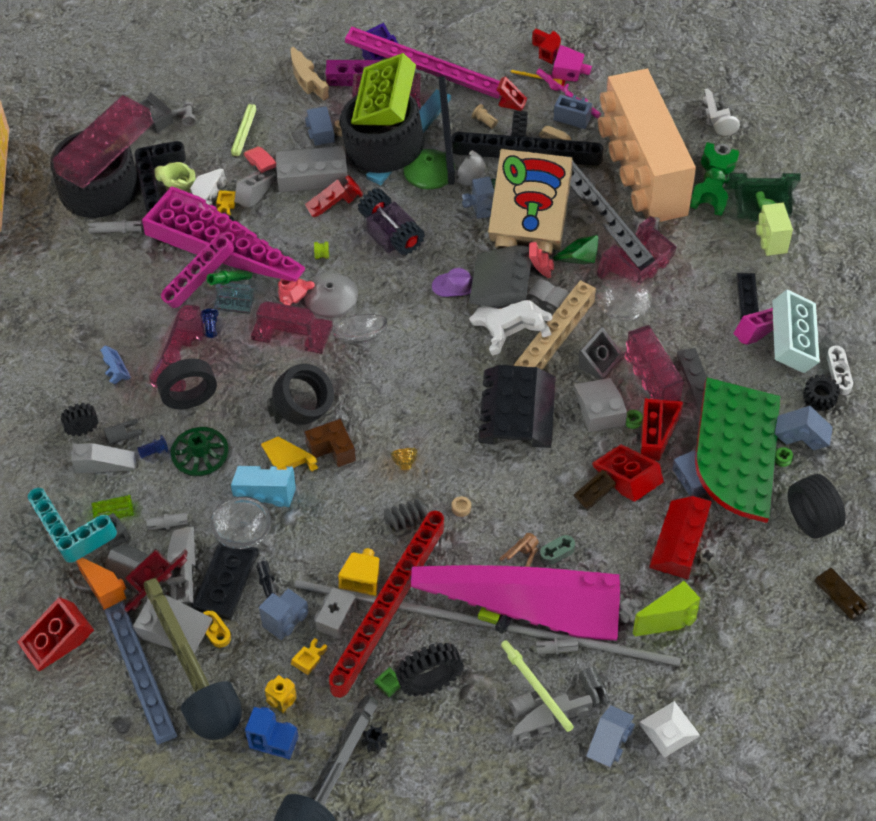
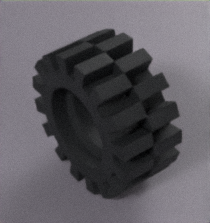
M514 111L511 136L526 137L527 111Z
M823 374L820 378L819 375H815V378L812 376L806 382L803 399H805L806 404L809 403V406H815L814 410L818 411V408H821V411H825V408L830 410L831 406L834 407L837 403L840 393L839 384H836L837 381L835 379L831 381L830 376L828 378H825ZM821 389L829 395L820 396L814 390Z
M77 403L75 407L69 406V410L65 409L64 413H61L60 418L65 433L67 432V435L71 434L74 437L76 434L81 436L82 433L86 435L88 431L92 432L93 428L96 429L99 423L94 407L88 403L86 405L85 403H81V405Z

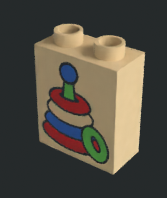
M501 149L488 230L490 241L495 242L496 249L515 245L529 246V243L537 242L538 248L542 249L543 253L548 252L549 256L552 255L553 249L561 250L573 169L572 157Z

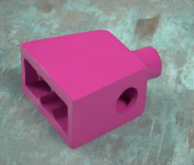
M560 45L551 77L552 79L576 82L580 73L590 76L592 66L583 64L585 56L583 53Z

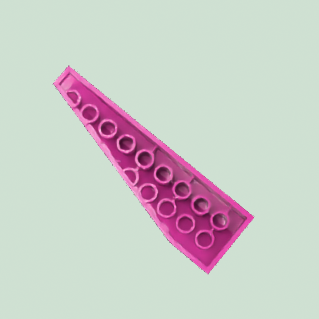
M172 186L142 219L145 235L196 255L217 235H225L234 245L232 254L222 263L228 266L294 282L305 271L304 266L289 256L285 257L282 255L280 250L272 248L264 239L260 240L255 233L237 221L229 219L227 214L217 211V208L212 204L208 205L203 198Z

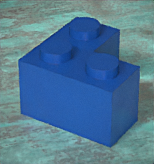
M254 707L245 728L249 748L290 760L299 737L297 727L293 724L276 722L275 712L269 708L261 707L260 709Z

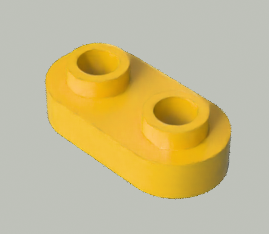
M214 611L203 612V614L211 617L213 622L205 633L206 637L217 648L227 646L231 641L228 627ZM219 637H224V639L218 640Z

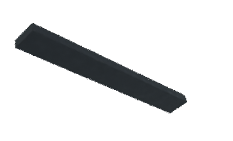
M444 76L439 77V94L448 185H453L455 183V170L446 79Z

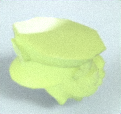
M175 162L155 168L156 180L162 181L167 191L172 186L191 193L190 188L196 180L195 171L186 164Z

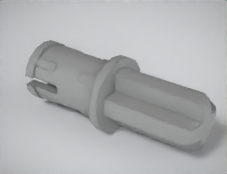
M555 638V641H537V655L551 653L558 655V653L578 651L577 639L557 640V638Z

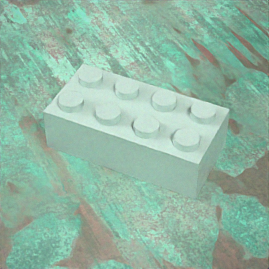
M787 289L772 300L775 360L802 373H806L820 363L816 303Z

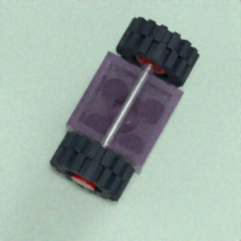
M373 188L372 192L369 190L367 195H363L364 198L360 199L361 203L358 204V211L366 219L367 233L387 253L396 249L401 255H408V253L412 254L413 250L416 251L417 246H421L420 242H423L425 237L424 231L396 202L392 203L391 198L382 189Z

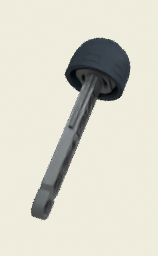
M366 695L359 702L353 713L354 715L350 718L309 796L306 797L299 794L285 796L277 810L274 821H336L333 814L324 804L378 705V702L371 695Z

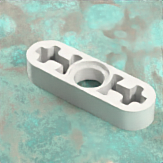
M832 346L827 353L831 377L840 386L839 394L848 395L852 390L853 380L846 353L842 347ZM835 368H843L845 372L838 373L835 371Z

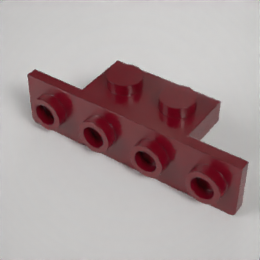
M157 549L153 550L125 577L138 593L125 604L124 610L128 612L130 609L133 611L137 609L142 603L141 599L147 595L144 589V582L156 578L158 583L160 581L163 583L167 581L175 567L179 569L186 563L188 551L184 549L170 563Z

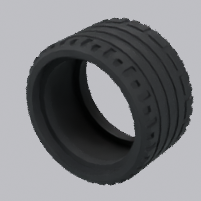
M357 95L343 107L339 119L349 160L357 168L373 173L393 172L409 165L421 154L425 141L418 104L411 95H409L404 121L393 125H353L351 121ZM397 126V128L385 133L367 134L377 128Z
M101 129L80 131L65 138L53 151L50 167L56 189L63 206L72 213L89 218L109 216L124 209L136 196L138 178L132 152L127 141L118 134ZM94 166L118 168L107 177L95 181L72 179L79 172Z

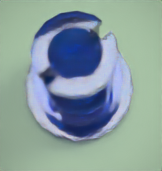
M213 308L204 309L200 315L205 324V337L214 338V336H217L216 322L219 312Z
M162 434L160 435L161 439H153V442L137 447L141 459L155 453L160 454L163 450L166 453L169 452L167 441Z

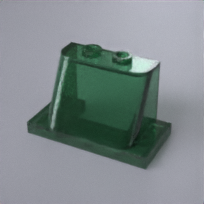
M729 173L724 183V189L735 190L737 217L740 219H750L753 222L759 221L758 215L762 209L759 208L755 195L760 191L764 192L766 199L773 200L776 203H784L790 218L792 216V190L800 182L801 173H783L780 178H747V173Z

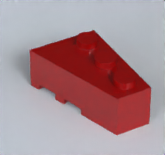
M644 399L640 454L654 461H660L681 416L683 402Z

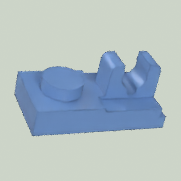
M105 345L100 351L104 356V362L110 366L105 372L107 376L112 377L109 381L117 384L121 379L129 380L131 376L118 352Z

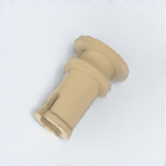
M479 104L474 109L471 117L473 119L477 118L478 121L484 122L493 129L497 125L498 120L487 113L488 111L483 109L484 106L482 104Z

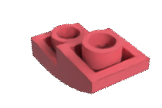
M259 146L244 152V156L252 166L255 165L261 173L276 167V161Z
M537 242L529 243V258L532 264L542 275L551 278V270H554L553 259L549 258L548 252L543 253L542 249L538 248Z

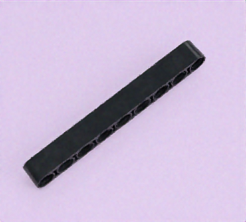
M455 132L451 135L452 150L457 155L472 156L469 153L473 150L481 157L500 158L501 149L564 157L569 155L574 163L579 165L597 166L603 161L604 147L597 142L471 132Z

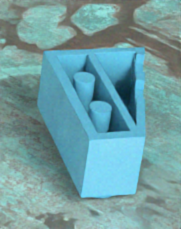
M238 466L231 483L232 494L239 499L246 498L255 500L258 503L265 502L278 507H290L296 490L293 467H287L286 470H277L276 466H271L270 470L261 469L260 466Z

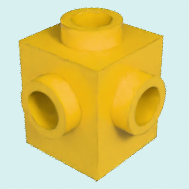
M280 675L274 680H270L265 687L266 702L272 708H276L282 713L297 698L295 684L290 679H284Z

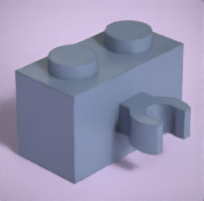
M560 94L554 105L553 120L586 129L591 119L592 103L585 102V97L578 100L576 99L577 95H573L571 98Z
M490 177L473 179L472 195L468 193L462 195L463 208L473 205L477 219L491 216L494 189Z

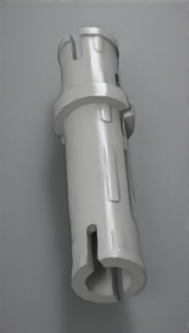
M126 219L118 222H89L88 227L90 228H88L89 234L143 231V227H141L143 222L142 220L127 221Z

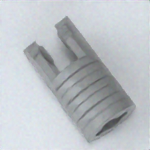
M535 689L509 700L510 708L516 718L533 711L545 703Z

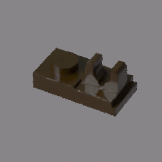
M602 469L573 496L588 511L615 487L616 482Z

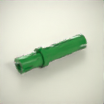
M243 269L221 270L218 273L208 274L207 283L209 285H226L229 282L250 280L252 272Z

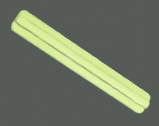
M254 104L247 105L231 149L232 156L238 157L241 154L256 113V105Z

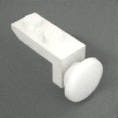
M708 88L704 89L706 96L703 97L705 107L708 106L706 114L708 119L711 118L716 133L728 136L737 132L740 127L739 120L731 116L729 108L717 111L713 93Z

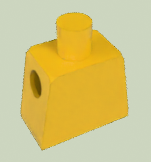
M365 548L362 554L355 552L350 554L338 575L339 589L377 595L380 559L374 556L375 552L372 549Z

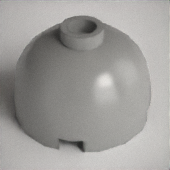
M473 150L469 153L472 156L469 159L465 158L456 174L457 177H455V181L464 186H472L473 179L484 178L487 174L484 172L486 167L485 161Z

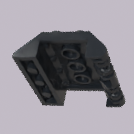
M497 365L484 370L483 386L489 389L482 391L480 421L489 423L479 426L478 442L493 444L494 438L532 441V447L551 448L556 377L538 367Z

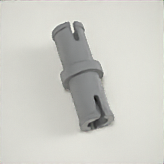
M186 512L146 518L148 531L162 528L168 530L170 527L188 525Z

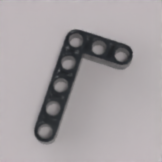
M180 141L141 147L134 152L146 213L160 200L154 169L158 166H166L168 163H183L186 160L184 145Z

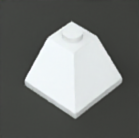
M675 701L639 722L664 758L700 736Z

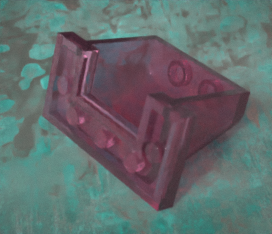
M650 216L639 225L636 237L651 253L655 261L640 271L622 248L614 244L602 254L596 275L603 279L612 272L641 284L648 278H653L660 268L663 269L669 264L677 247L654 228L656 219Z
M264 302L259 306L256 313L257 321L251 334V340L270 343L273 332L276 329L308 336L304 350L323 354L333 322L317 318L309 309L275 302Z

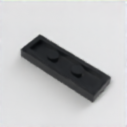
M737 273L736 276L740 320L743 316L759 312L755 273Z

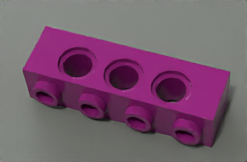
M326 60V83L328 86H360L364 67L383 60Z

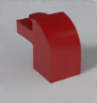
M537 28L532 32V44L539 47V58L550 64L555 62L561 45V38L558 33L552 31L551 34H548Z

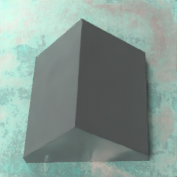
M600 327L579 350L578 368L598 379H603L623 356V353L603 327Z
M127 544L110 549L105 569L113 572L117 579L121 578L126 588L138 593L125 577L148 554Z

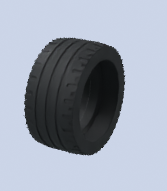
M303 363L289 368L277 379L273 386L272 398L275 408L284 419L293 424L305 425L316 421L329 410L334 399V388L330 378L322 369ZM291 379L303 380L313 388L317 399L314 410L301 408L294 402L289 390Z
M814 474L795 482L789 487L787 497L790 510L795 521L806 535L817 539L843 527L846 521L843 501L832 482L825 476Z

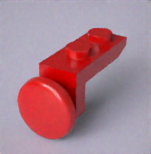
M349 175L345 176L348 181L345 185L337 179L308 201L305 206L314 218L323 214L342 198L349 204L356 196H363V192L357 182Z

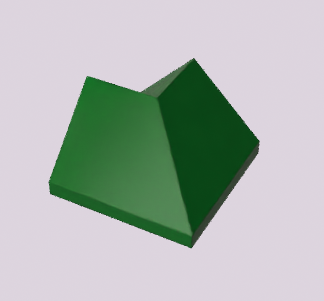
M597 235L577 238L556 254L553 259L555 261L584 265L593 264L598 254L599 238Z

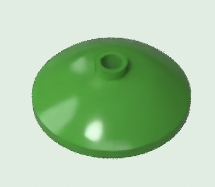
M423 149L421 154L412 163L404 167V175L407 181L421 189H437L447 185L445 152L436 149Z

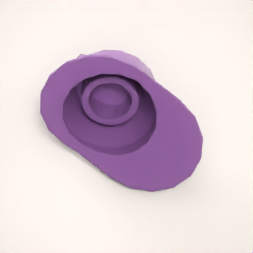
M454 268L449 273L436 277L432 282V289L434 293L441 297L468 295L471 293L473 278L465 269Z

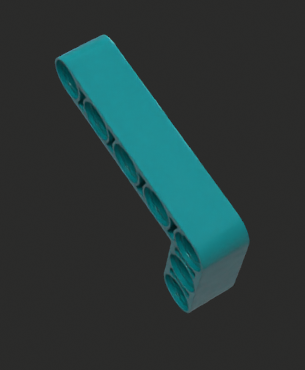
M34 488L28 493V500L66 562L77 561L111 541L117 535V530L108 515H100L74 531L69 532L43 488Z

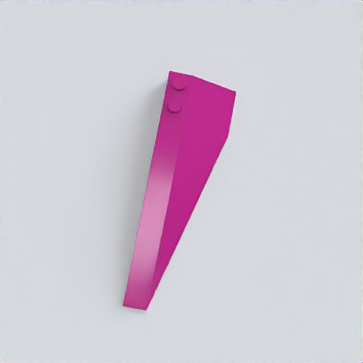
M490 565L412 567L411 587L436 595L440 593L452 600H463L468 602V605L475 607L479 605L485 607L488 611L507 615V617L517 620L520 618L530 621V624L537 626L541 624L550 627V630L556 632L559 630L564 631L572 637L617 641L620 604L619 574Z

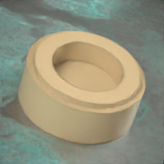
M463 496L456 497L451 505L453 514L458 517L467 516L471 512V501Z

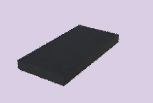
M220 539L192 608L201 613L214 611L220 618L231 621L258 556V548Z

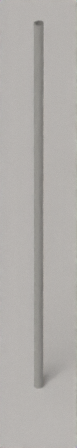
M296 580L294 588L323 594H330L333 588ZM339 589L355 595L357 601L373 604L377 598L374 595ZM402 601L398 608L494 629L496 626L495 624L479 620L477 616ZM510 623L507 630L555 641V638L557 640L577 639L578 646L680 666L681 662L679 657L586 638H576L566 634Z

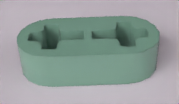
M564 535L544 545L540 550L541 562L546 565H553L571 555L575 550L574 539L571 536ZM564 543L565 545H570L569 548H567L566 546L562 547V544ZM547 552H548V554H552V553H553V556H552V557H550L549 555H548V556H545V555H546Z

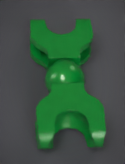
M707 142L701 158V165L706 169V173L703 176L704 182L694 187L689 208L697 209L699 204L709 203L714 207V214L722 216L728 200V193L722 186L725 183V175L732 173L735 169L739 150L731 149L729 154L720 155L714 150L715 144Z

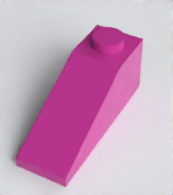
M773 308L743 316L733 334L741 343L746 345L759 341L774 330Z

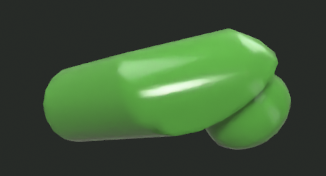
M762 191L757 192L755 195L760 209H762V205L776 204L773 200L766 199Z

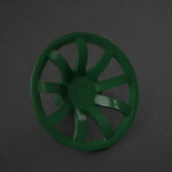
M195 427L184 431L175 439L170 455L174 466L182 473L190 476H205L222 467L228 457L229 448L226 438L219 431L209 427ZM199 431L210 432V434L206 437L204 434L199 433ZM194 432V434L189 436L188 440L184 438L186 435ZM215 435L221 440L219 443H210ZM179 441L187 445L185 449L176 450ZM224 446L223 455L217 454L212 450ZM187 454L186 458L178 463L175 455ZM207 454L220 461L215 466H212ZM192 457H194L192 471L184 468V466L189 463ZM202 457L208 468L207 470L198 471L199 458Z

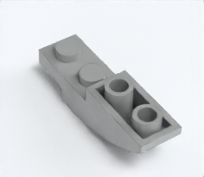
M192 526L173 531L167 560L171 563L184 549L188 551L186 563L179 569L175 567L171 571V577L166 581L170 585L171 598L185 605L193 603L192 566H195L194 527Z
M567 694L553 698L568 719L575 716L583 717L592 711L593 702L590 695L569 701ZM545 703L530 712L513 730V744H524L532 738L538 736L546 737L554 732L555 723L560 722Z

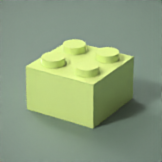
M784 203L762 205L761 213L758 215L759 224L756 225V233L761 238V248L765 250L766 256L788 253L793 228Z

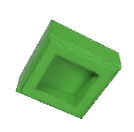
M390 667L374 680V684L388 697L400 688L396 674Z

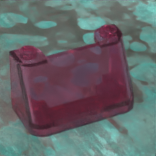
M185 305L181 307L167 328L149 374V380L153 387L157 388V378L167 366L181 360L180 350L182 345L191 347L194 340L199 339V341H203L205 330L200 306ZM178 381L170 390L184 391L186 381Z

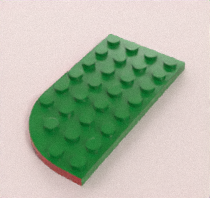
M707 377L704 383L695 454L697 476L706 492L719 505L739 516L767 523L770 519L777 442L775 429L779 416L781 396Z

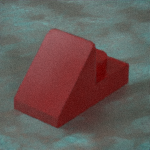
M506 76L501 78L496 89L502 96L498 106L522 111L527 98Z

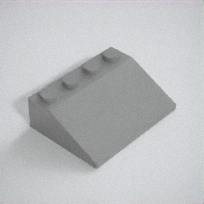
M344 146L276 152L279 192L327 188L337 179L343 185L348 183L345 178L347 176Z

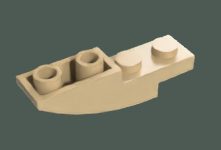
M292 47V68L299 85L307 94L314 92L323 101L329 98L328 84L322 81L314 72L312 61L306 59L302 52Z

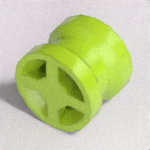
M329 241L324 243L314 242L315 260L320 258L329 259Z

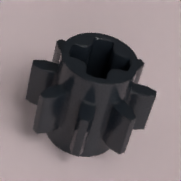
M371 725L368 731H363L365 739H362L361 742L362 746L367 745L368 753L374 751L379 754V750L382 747L387 748L385 740L388 739V733L382 734V726L376 728Z

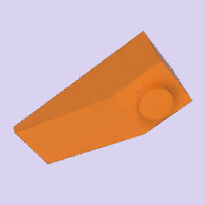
M83 557L76 561L81 574L104 610L126 599L124 593L126 586L121 578L117 579L113 572Z

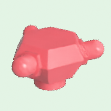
M300 278L296 282L281 279L278 282V294L280 302L283 303V310H289L291 304H297L304 298L307 291L314 288V282H306Z

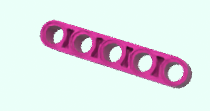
M217 235L162 291V300L171 308L181 306L207 279V275L213 273L232 254L234 250L233 243L225 235Z

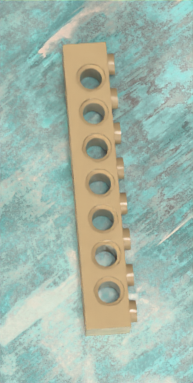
M580 280L552 315V319L546 323L551 331V335L543 338L540 331L513 366L543 369L595 302L596 288Z

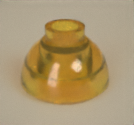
M416 448L395 450L391 452V458L395 464L400 466L401 470L412 469V464L417 459L418 450Z

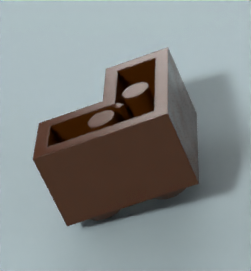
M341 419L304 431L306 446L310 454L315 458L331 453L337 467L356 461L354 445Z

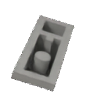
M257 171L237 182L234 202L239 203L243 207H251L258 203L277 178V174L270 171L263 173Z
M94 443L73 444L72 463L76 473L135 470V452Z

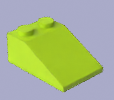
M685 581L681 582L636 614L632 634L636 637L679 630L686 625H692L697 619L696 616L701 598Z

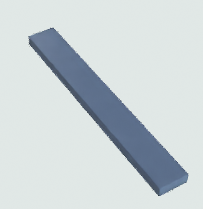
M122 600L105 609L104 612L155 741L159 745L178 736L133 628L129 614L124 610L125 605Z

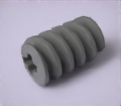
M415 498L414 504L411 501H407L406 506L403 503L399 504V509L396 506H392L391 511L386 508L384 510V519L391 533L392 527L398 532L400 524L406 529V522L414 526L415 519L420 524L421 517L425 518L428 513L424 503Z

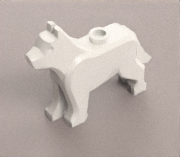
M530 300L510 304L502 309L481 305L469 318L473 326H485L490 331L493 338L491 339L492 344L489 351L492 356L501 352L506 337L524 328L541 331L543 338L551 335V331L545 321L552 319L551 313L542 310Z

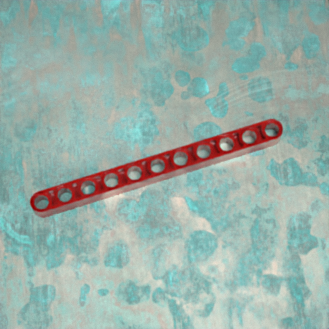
M431 511L426 515L331 672L329 686L330 692L334 697L341 698L347 695L411 587V570L405 569L424 566L443 534L444 515L440 511ZM339 682H340V683H343V684L340 685V686L335 685L336 683H339Z

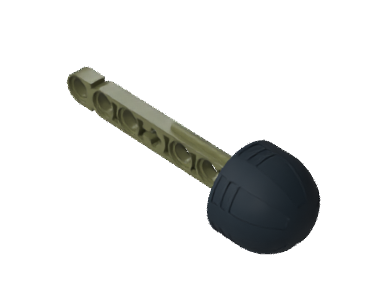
M156 578L145 581V592L195 691L194 694L182 703L180 708L187 724L194 733L208 740H219L227 737L237 728L242 715L241 702L231 682L222 681L209 685Z

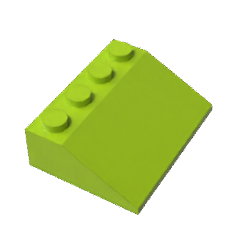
M404 53L364 67L351 121L353 125H393L404 121L416 64Z

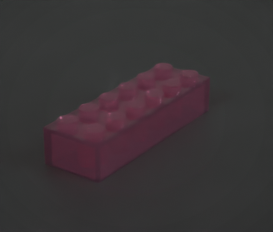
M122 95L52 159L56 174L84 189L153 124L150 109Z

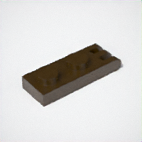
M832 567L816 577L815 582L851 620L855 619L856 615L859 616L863 611L869 609L867 603Z

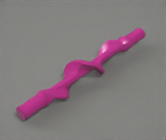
M542 69L537 70L536 74L543 78L552 90H561L565 93V96L573 97L574 94L568 91V83L563 87L553 80L550 74L548 75ZM592 107L591 115L599 118L601 113Z

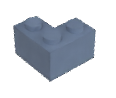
M807 406L779 415L775 435L786 445L803 440L812 450H817L830 446L833 427L811 406Z
M289 588L280 597L272 593L259 606L262 626L280 640L285 636H289L293 632L295 625L299 621H303L309 612L307 601Z
M610 705L599 720L586 757L608 767H611L615 761L619 762L623 750L620 749L622 742L626 743L635 727V724L632 723L634 715Z

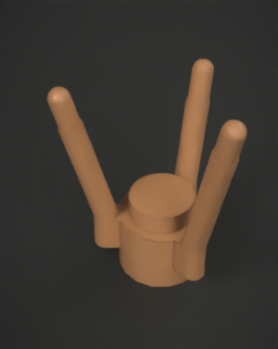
M526 533L499 560L503 561L506 557L507 560H510L518 551L524 554L530 553L525 567H530L534 555L538 552L536 548L539 543L538 539L533 534Z

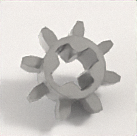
M708 539L706 544L702 542L699 544L701 550H698L696 555L701 557V563L706 562L711 566L714 560L716 562L720 561L721 558L718 555L722 554L723 550L718 548L719 542L713 543Z
M637 598L634 600L625 599L619 606L621 614L619 618L626 624L628 622L634 624L635 616L642 610L643 604Z

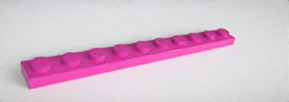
M352 26L345 37V43L386 58L404 53L416 64L415 69L437 77L444 76L448 81L497 99L500 97V94L496 91L499 80Z

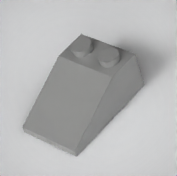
M611 378L574 384L573 387L588 432L626 425L627 410L622 396Z
M165 596L195 654L212 622V618L171 597ZM148 599L133 628L141 640L173 649L154 611L153 605Z

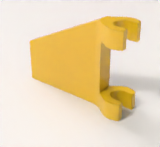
M279 436L261 443V447L271 464L276 466L277 470H286L287 467L295 468L304 463H307L311 472L318 469L316 465L317 460L312 454Z

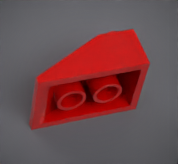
M622 444L592 463L598 472L603 469L616 482L614 488L622 496L634 502L664 482L660 463Z
M58 597L17 643L37 671H41L80 646L94 629L74 602Z

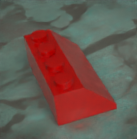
M689 496L670 502L649 568L689 579L712 501Z

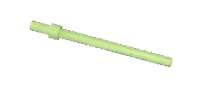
M507 640L503 641L501 647L508 654L507 657L510 662L518 667L567 732L571 731L574 728L573 724L524 663L519 651L514 650Z

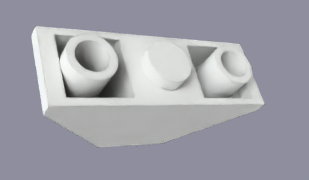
M220 168L197 176L190 188L191 194L203 198L208 205L213 204L214 200L218 197L219 190L226 185L227 179L224 169Z

